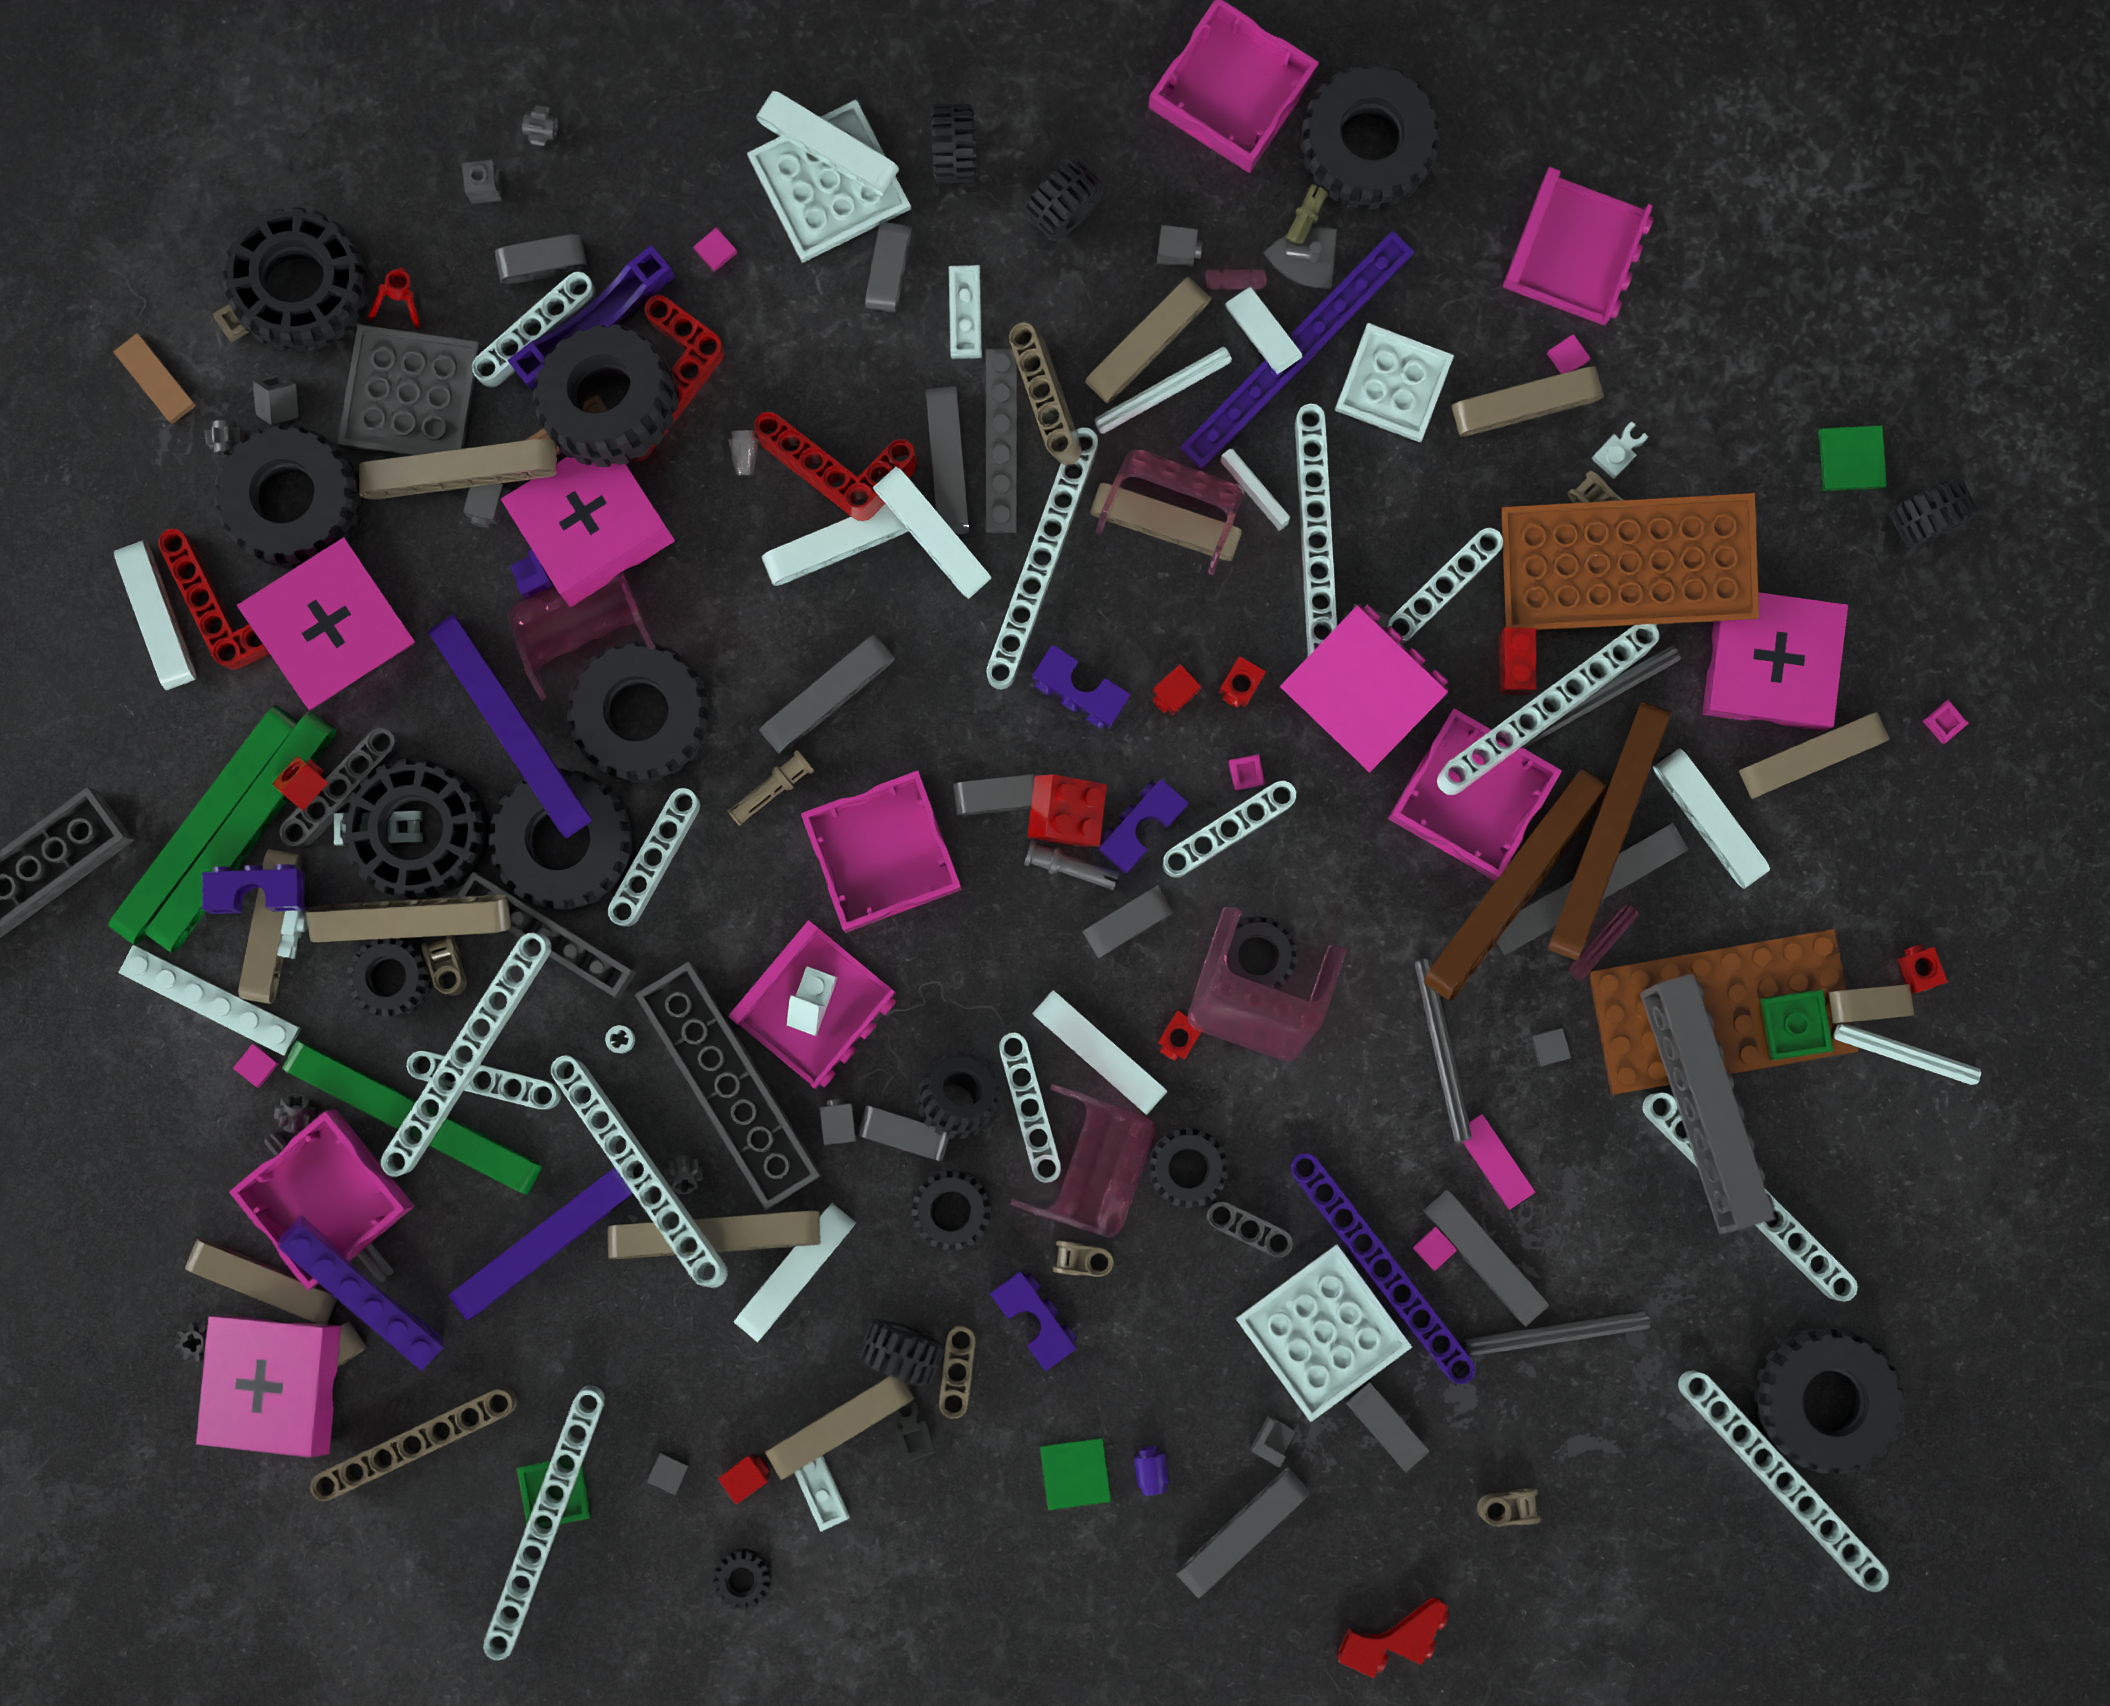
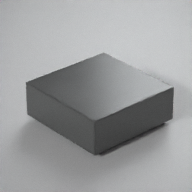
M1563 1028L1531 1036L1539 1067L1571 1059Z
M660 1452L647 1483L676 1495L689 1464Z

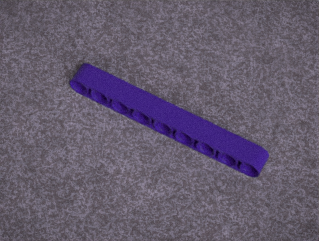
M452 614L428 630L438 649L563 836L567 839L593 821L457 617Z
M1300 1153L1294 1156L1289 1165L1293 1178L1442 1372L1455 1383L1466 1384L1470 1382L1475 1374L1473 1361L1320 1162L1313 1155L1307 1153ZM1303 1158L1309 1159L1313 1165L1312 1172L1308 1176H1300L1296 1170L1298 1161ZM1323 1183L1328 1184L1332 1189V1195L1327 1201L1318 1200L1315 1193L1316 1188ZM1340 1209H1347L1351 1214V1220L1346 1226H1339L1335 1221V1214ZM1360 1234H1366L1370 1239V1246L1365 1251H1358L1354 1246L1355 1238ZM1380 1259H1386L1389 1263V1271L1384 1276H1377L1374 1272V1264ZM1400 1284H1405L1409 1290L1408 1297L1404 1301L1398 1302L1393 1297L1394 1288ZM1423 1309L1428 1314V1320L1425 1325L1417 1327L1414 1325L1412 1317L1416 1311ZM1438 1335H1444L1447 1339V1346L1441 1352L1434 1351L1432 1347V1341ZM1458 1360L1465 1361L1467 1365L1465 1374L1460 1377L1453 1376L1451 1368L1454 1362Z

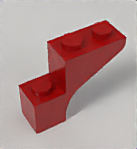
M1431 1598L1392 1628L1379 1634H1366L1348 1628L1336 1657L1340 1663L1372 1678L1375 1677L1377 1671L1382 1672L1385 1668L1389 1656L1385 1653L1387 1649L1422 1665L1424 1659H1430L1435 1650L1436 1641L1433 1639L1437 1630H1442L1447 1623L1449 1612L1446 1610L1448 1606L1443 1600Z

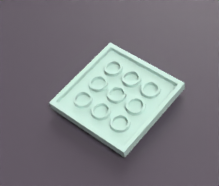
M857 100L820 117L885 156ZM779 137L747 153L802 263L880 225L881 221L886 222L911 210V206L896 176L884 194L878 195L783 137Z
M1337 1244L1235 1318L1310 1422L1412 1348Z

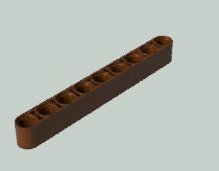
M1643 701L1641 702L1553 933L1549 951L1579 961L1672 711Z
M1584 768L1576 774L1430 968L1424 979L1426 986L1449 1001H1452L1458 995L1602 803L1609 788V783Z

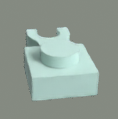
M1632 421L1623 430L1621 439L1614 434L1591 458L1613 479L1636 456L1631 449L1639 447L1648 438L1645 433L1639 439L1631 438L1630 431L1636 426Z
M285 911L281 934L283 935L278 948V956L295 959L298 937L301 938V933L307 929L305 911Z

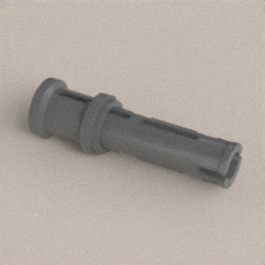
M1032 838L1024 861L1025 866L1033 864L1047 869L1048 873L1052 875L1053 873L1057 874V871L1109 888L1112 891L1114 890L1116 882L1104 877L1116 880L1119 871H1113L1063 854L1064 851L1061 850L1062 848L1052 849L1038 844L1037 840Z

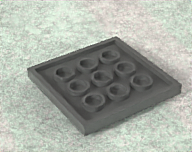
M357 325L337 444L341 447L402 456L464 449L476 377L472 371V364L480 353V343Z

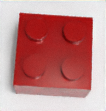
M1053 774L1035 776L1027 838L1080 847L1100 846L1107 784Z

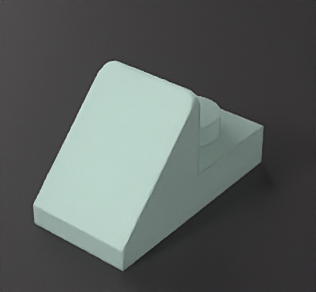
M806 967L796 996L791 995L789 1000L787 1026L817 1036L838 977Z

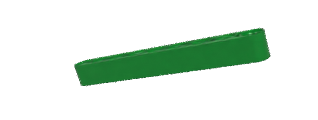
M278 705L273 706L264 715L112 916L108 924L112 930L133 945H137L146 936L145 931L150 922L299 723L297 719Z
M312 711L302 717L150 922L145 931L148 937L170 953H173L182 945L206 912L202 910V872H213V867L219 866L232 867V871H236L289 800L272 783L296 756L305 763L309 759L316 763L337 733L336 728Z
M296 1040L282 1067L286 1072L398 1130L417 1102V1100L299 1040ZM427 1106V1111L431 1115L436 1116L438 1114V1111ZM448 1116L429 1144V1146L526 1195L529 1194L542 1169V1166L537 1162ZM413 1126L410 1130V1136L421 1140V1129Z

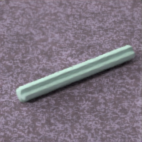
M1225 347L1214 351L1096 417V427L1102 434L1108 432L1226 366L1232 360L1230 353Z
M1844 1023L1838 1024L1835 1028L1834 1038L1838 1041L1971 1085L1978 1084L1980 1081L1981 1070L1979 1068Z

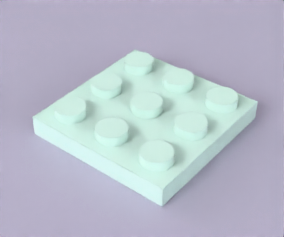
M1368 323L1335 411L1421 442L1454 355Z

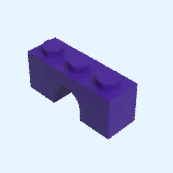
M1051 645L1032 675V680L1036 682L1034 687L1047 696L1054 693L1062 698L1060 703L1070 711L1076 713L1079 709L1088 715L1086 720L1097 728L1102 729L1103 726H1106L1110 729L1129 701L1131 694L1106 678L1092 692L1077 690L1072 684L1071 676L1078 666V660L1056 646Z
M1162 779L1156 784L1151 781L1139 794L1143 797L1136 807L1130 804L1119 816L1122 823L1115 830L1109 827L1100 838L1102 845L1098 851L1125 875L1129 873L1148 850L1136 837L1135 830L1138 824L1144 820L1153 819L1168 829L1189 804Z
M291 864L276 865L275 870H264V867L259 865L244 866V871H232V867L225 866L213 867V872H202V910L209 914L242 913V901L245 894L251 889L262 888L265 893V908L273 912L305 911V874L295 869V865Z
M1020 1270L991 1291L990 1295L1008 1320L1022 1311L1032 1312L1039 1318L1041 1330L1034 1339L1027 1343V1346L1043 1369L1047 1371L1076 1350L1073 1342L1077 1340V1337L1067 1323L1064 1326L1059 1324L1055 1318L1059 1312L1050 1299L1047 1298L1044 1301L1036 1292L1041 1287L1032 1274L1029 1272L1024 1275Z

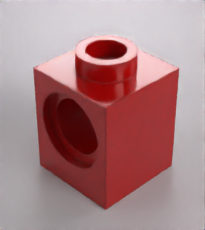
M1239 656L1219 690L1223 694L1222 699L1233 707L1238 708L1239 705L1246 707L1266 671ZM1238 677L1245 678L1249 683V689L1245 692H1238L1234 689L1232 681Z
M1180 664L1153 688L1152 694L1155 697L1152 701L1163 713L1168 710L1173 716L1200 691L1201 686Z
M296 756L272 785L304 811L328 782L320 776L324 770L311 759L305 763Z
M1919 944L1905 949L1906 956L1897 958L1906 985H1911V993H1919L1948 982L1935 947L1924 949L1923 945ZM1918 959L1923 960L1927 967L1926 973L1923 976L1919 975L1915 970V963Z
M1177 1011L1157 1044L1162 1046L1159 1052L1173 1061H1176L1178 1057L1184 1060L1205 1027ZM1182 1029L1186 1032L1188 1040L1183 1047H1176L1171 1043L1170 1035L1173 1030Z
M751 1453L724 1472L718 1480L734 1503L738 1504L769 1481L770 1478L767 1473L770 1472V1469L760 1456L755 1458L753 1453Z

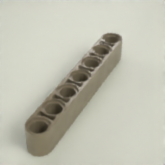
M534 439L363 462L359 464V495L366 499H383L551 477L557 473L556 442L549 439Z
M506 895L327 904L313 906L305 910L311 942L496 933L511 928Z
M818 1211L694 1219L716 1252L821 1244L820 1216ZM668 1221L669 1228L671 1230L675 1229L680 1221ZM654 1223L607 1227L608 1259L676 1255ZM694 1238L689 1240L686 1245L687 1254H694L697 1250V1241Z
M500 1387L317 1474L311 1481V1493L320 1501H328L509 1415L517 1407V1395L508 1387ZM497 1394L505 1396L508 1401V1407L505 1411L498 1410L494 1405V1398ZM468 1408H473L478 1412L479 1421L477 1424H470L466 1420L465 1413ZM439 1422H445L450 1427L448 1438H442L437 1433ZM411 1435L418 1437L422 1445L419 1452L411 1450L408 1446V1439ZM382 1449L388 1450L392 1454L393 1459L390 1465H384L380 1461L379 1454ZM353 1463H358L363 1468L364 1473L361 1479H356L351 1474ZM324 1477H329L333 1480L335 1487L332 1493L326 1492L323 1489L322 1480Z

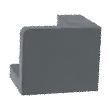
M281 374L253 380L255 413L257 416L271 425L298 417L297 391L294 382Z
M1268 1415L1250 1449L1256 1455L1280 1468L1286 1457L1284 1453L1295 1435V1431Z

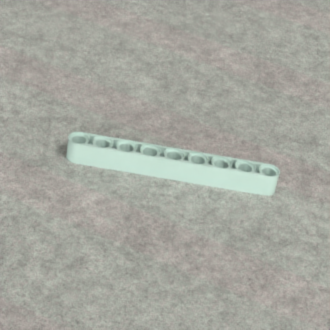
M1306 404L1301 407L1295 420L1308 656L1324 641L1315 636L1314 628L1324 626L1331 633L1337 627L1325 415L1321 407L1316 404ZM1308 414L1313 415L1317 419L1318 424L1308 427L1302 422V417ZM1306 445H1314L1319 449L1320 454L1316 457H1309L1305 454L1303 448ZM1316 475L1320 478L1321 485L1315 488L1310 487L1306 483L1305 477ZM1317 505L1322 509L1323 515L1319 518H1313L1308 514L1307 507ZM1313 535L1321 536L1324 539L1325 546L1322 548L1312 547L1309 543V537ZM1315 565L1324 567L1327 573L1326 577L1322 579L1313 577L1310 571L1311 567ZM1318 595L1325 597L1328 601V607L1322 610L1317 609L1312 603V598Z
M1079 428L1076 430L1079 439L1086 438L1090 440L1092 447L1089 450L1082 451L1081 457L1074 464L1060 465L988 663V682L996 689L1008 688L1015 679L1096 456L1098 439L1094 431L1089 428ZM1069 467H1077L1082 471V475L1078 479H1070L1065 475V471ZM1066 495L1070 497L1072 503L1066 508H1060L1054 501L1058 496ZM1048 524H1057L1062 531L1055 537L1048 536L1044 532ZM1039 552H1046L1050 555L1051 560L1047 565H1038L1034 561L1035 555ZM1036 581L1040 584L1041 589L1036 594H1028L1023 589L1026 582ZM1019 609L1027 610L1030 613L1029 620L1025 623L1016 622L1013 619L1015 611ZM1007 638H1015L1019 641L1020 646L1016 651L1008 652L1002 647L1003 642ZM1002 666L1007 668L1010 672L1008 678L1003 681L994 679L992 672L996 667Z
M1654 624L1634 625L1458 754L1438 774L1437 785L1439 789L1448 795L1460 793L1640 660L1658 642L1659 631ZM1636 635L1642 636L1646 640V644L1639 642ZM1613 652L1620 653L1624 661L1617 660ZM1590 669L1597 670L1601 678L1594 677ZM1566 686L1574 687L1578 695L1568 692ZM1543 703L1552 705L1554 712L1547 711ZM1519 720L1527 721L1531 726V730L1524 729ZM1496 737L1503 738L1507 742L1508 747L1500 746L1496 741ZM1472 754L1482 757L1484 765L1477 764L1473 760ZM1448 772H1454L1459 775L1461 782L1452 781L1448 776Z
M528 933L520 938L384 1152L381 1158V1166L388 1175L400 1176L412 1171L550 955L551 942L546 935ZM534 938L541 944V951L537 956L531 955L528 951V944ZM516 965L520 966L524 971V978L519 983L515 982L511 977L512 968ZM498 992L504 993L507 997V1004L502 1010L497 1008L494 1003L495 995ZM481 1019L487 1020L490 1024V1031L486 1036L481 1035L477 1030V1024ZM465 1045L469 1046L473 1051V1058L469 1063L463 1061L460 1056V1051ZM447 1072L452 1073L456 1078V1085L453 1089L447 1088L443 1082ZM430 1099L435 1100L439 1105V1112L436 1116L431 1115L427 1111V1103ZM413 1126L421 1129L422 1138L419 1143L413 1141L410 1137V1130ZM396 1152L402 1154L405 1158V1165L402 1169L397 1168L393 1163V1156Z
M569 1056L556 1058L551 1066L553 1079L695 1282L703 1286L714 1288L722 1285L727 1278L725 1264L587 1067L581 1061ZM573 1064V1075L570 1078L565 1079V1068L568 1065ZM590 1089L591 1099L583 1104L581 1101L582 1093ZM607 1113L609 1122L606 1127L600 1129L598 1125L599 1118ZM625 1138L626 1148L622 1153L618 1154L616 1144L620 1139ZM642 1163L644 1166L643 1175L635 1179L633 1175L634 1167ZM660 1188L662 1192L661 1200L653 1204L651 1202V1194L655 1189ZM677 1213L680 1222L675 1229L671 1230L668 1220L671 1215ZM694 1238L697 1241V1250L694 1254L689 1255L686 1251V1245L689 1240ZM713 1264L715 1275L711 1280L707 1281L704 1277V1270L707 1265Z
M1653 1093L1647 1096L1642 1106L1646 1117L1697 1167L1687 1135L1684 1138H1680L1675 1131L1676 1124L1682 1120L1675 1099L1667 1093ZM1658 1098H1661L1666 1103V1111L1661 1116H1658L1653 1111V1103ZM1772 1197L1775 1212L1778 1216L1777 1224L1771 1228L1766 1222L1755 1226L1827 1297L1839 1301L1851 1300L1856 1295L1858 1288L1854 1277ZM1793 1233H1797L1800 1237V1245L1795 1250H1792L1788 1245V1238ZM1816 1255H1819L1823 1261V1266L1818 1272H1814L1810 1265L1811 1260ZM1838 1278H1842L1845 1282V1290L1840 1295H1837L1833 1289L1834 1282Z
M1690 1370L1683 1373L1678 1383L1679 1390L1683 1396L1857 1584L1869 1591L1876 1592L1885 1588L1889 1579L1885 1567L1707 1375L1701 1372ZM1699 1377L1702 1381V1389L1697 1394H1692L1689 1390V1383L1692 1379ZM1721 1401L1724 1405V1411L1722 1415L1714 1418L1711 1414V1406L1713 1403ZM1743 1425L1746 1431L1745 1436L1740 1441H1735L1732 1434L1736 1426ZM1765 1448L1767 1459L1764 1463L1757 1465L1754 1459L1755 1453L1759 1449ZM1782 1472H1787L1789 1476L1788 1484L1783 1488H1778L1776 1483L1778 1475ZM1804 1496H1809L1811 1501L1810 1507L1806 1511L1800 1512L1798 1508L1799 1500ZM1830 1519L1833 1526L1829 1534L1822 1535L1820 1526L1825 1520ZM1852 1543L1854 1554L1850 1558L1844 1559L1842 1550L1845 1545ZM1874 1567L1876 1577L1873 1581L1866 1583L1864 1574L1867 1569Z
M585 1386L579 1391L573 1401L484 1641V1651L493 1660H502L509 1656L518 1638L604 1406V1393L596 1386ZM584 1395L594 1396L598 1403L595 1409H586L581 1403V1397ZM573 1425L583 1426L586 1430V1437L583 1439L574 1438L570 1433V1427ZM570 1455L575 1461V1467L571 1469L563 1468L559 1463V1457ZM551 1485L560 1486L563 1489L564 1496L560 1499L552 1498L548 1494V1487ZM547 1515L551 1518L553 1526L548 1529L541 1528L537 1524V1517ZM530 1545L539 1547L542 1553L541 1557L536 1559L530 1558L526 1554V1547ZM519 1575L526 1576L530 1581V1587L525 1589L519 1588L515 1584L514 1578ZM509 1605L514 1606L519 1611V1616L514 1619L508 1618L504 1614L503 1608ZM494 1636H502L507 1640L508 1646L503 1649L497 1648L493 1644L492 1638Z

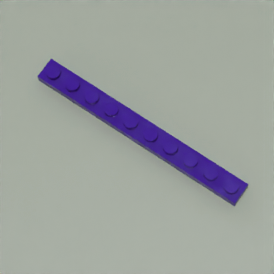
M1391 231L1289 335L1290 339L1300 350L1302 358L1279 374H1276L1265 360L1184 442L1180 450L1203 470L1414 254V251Z

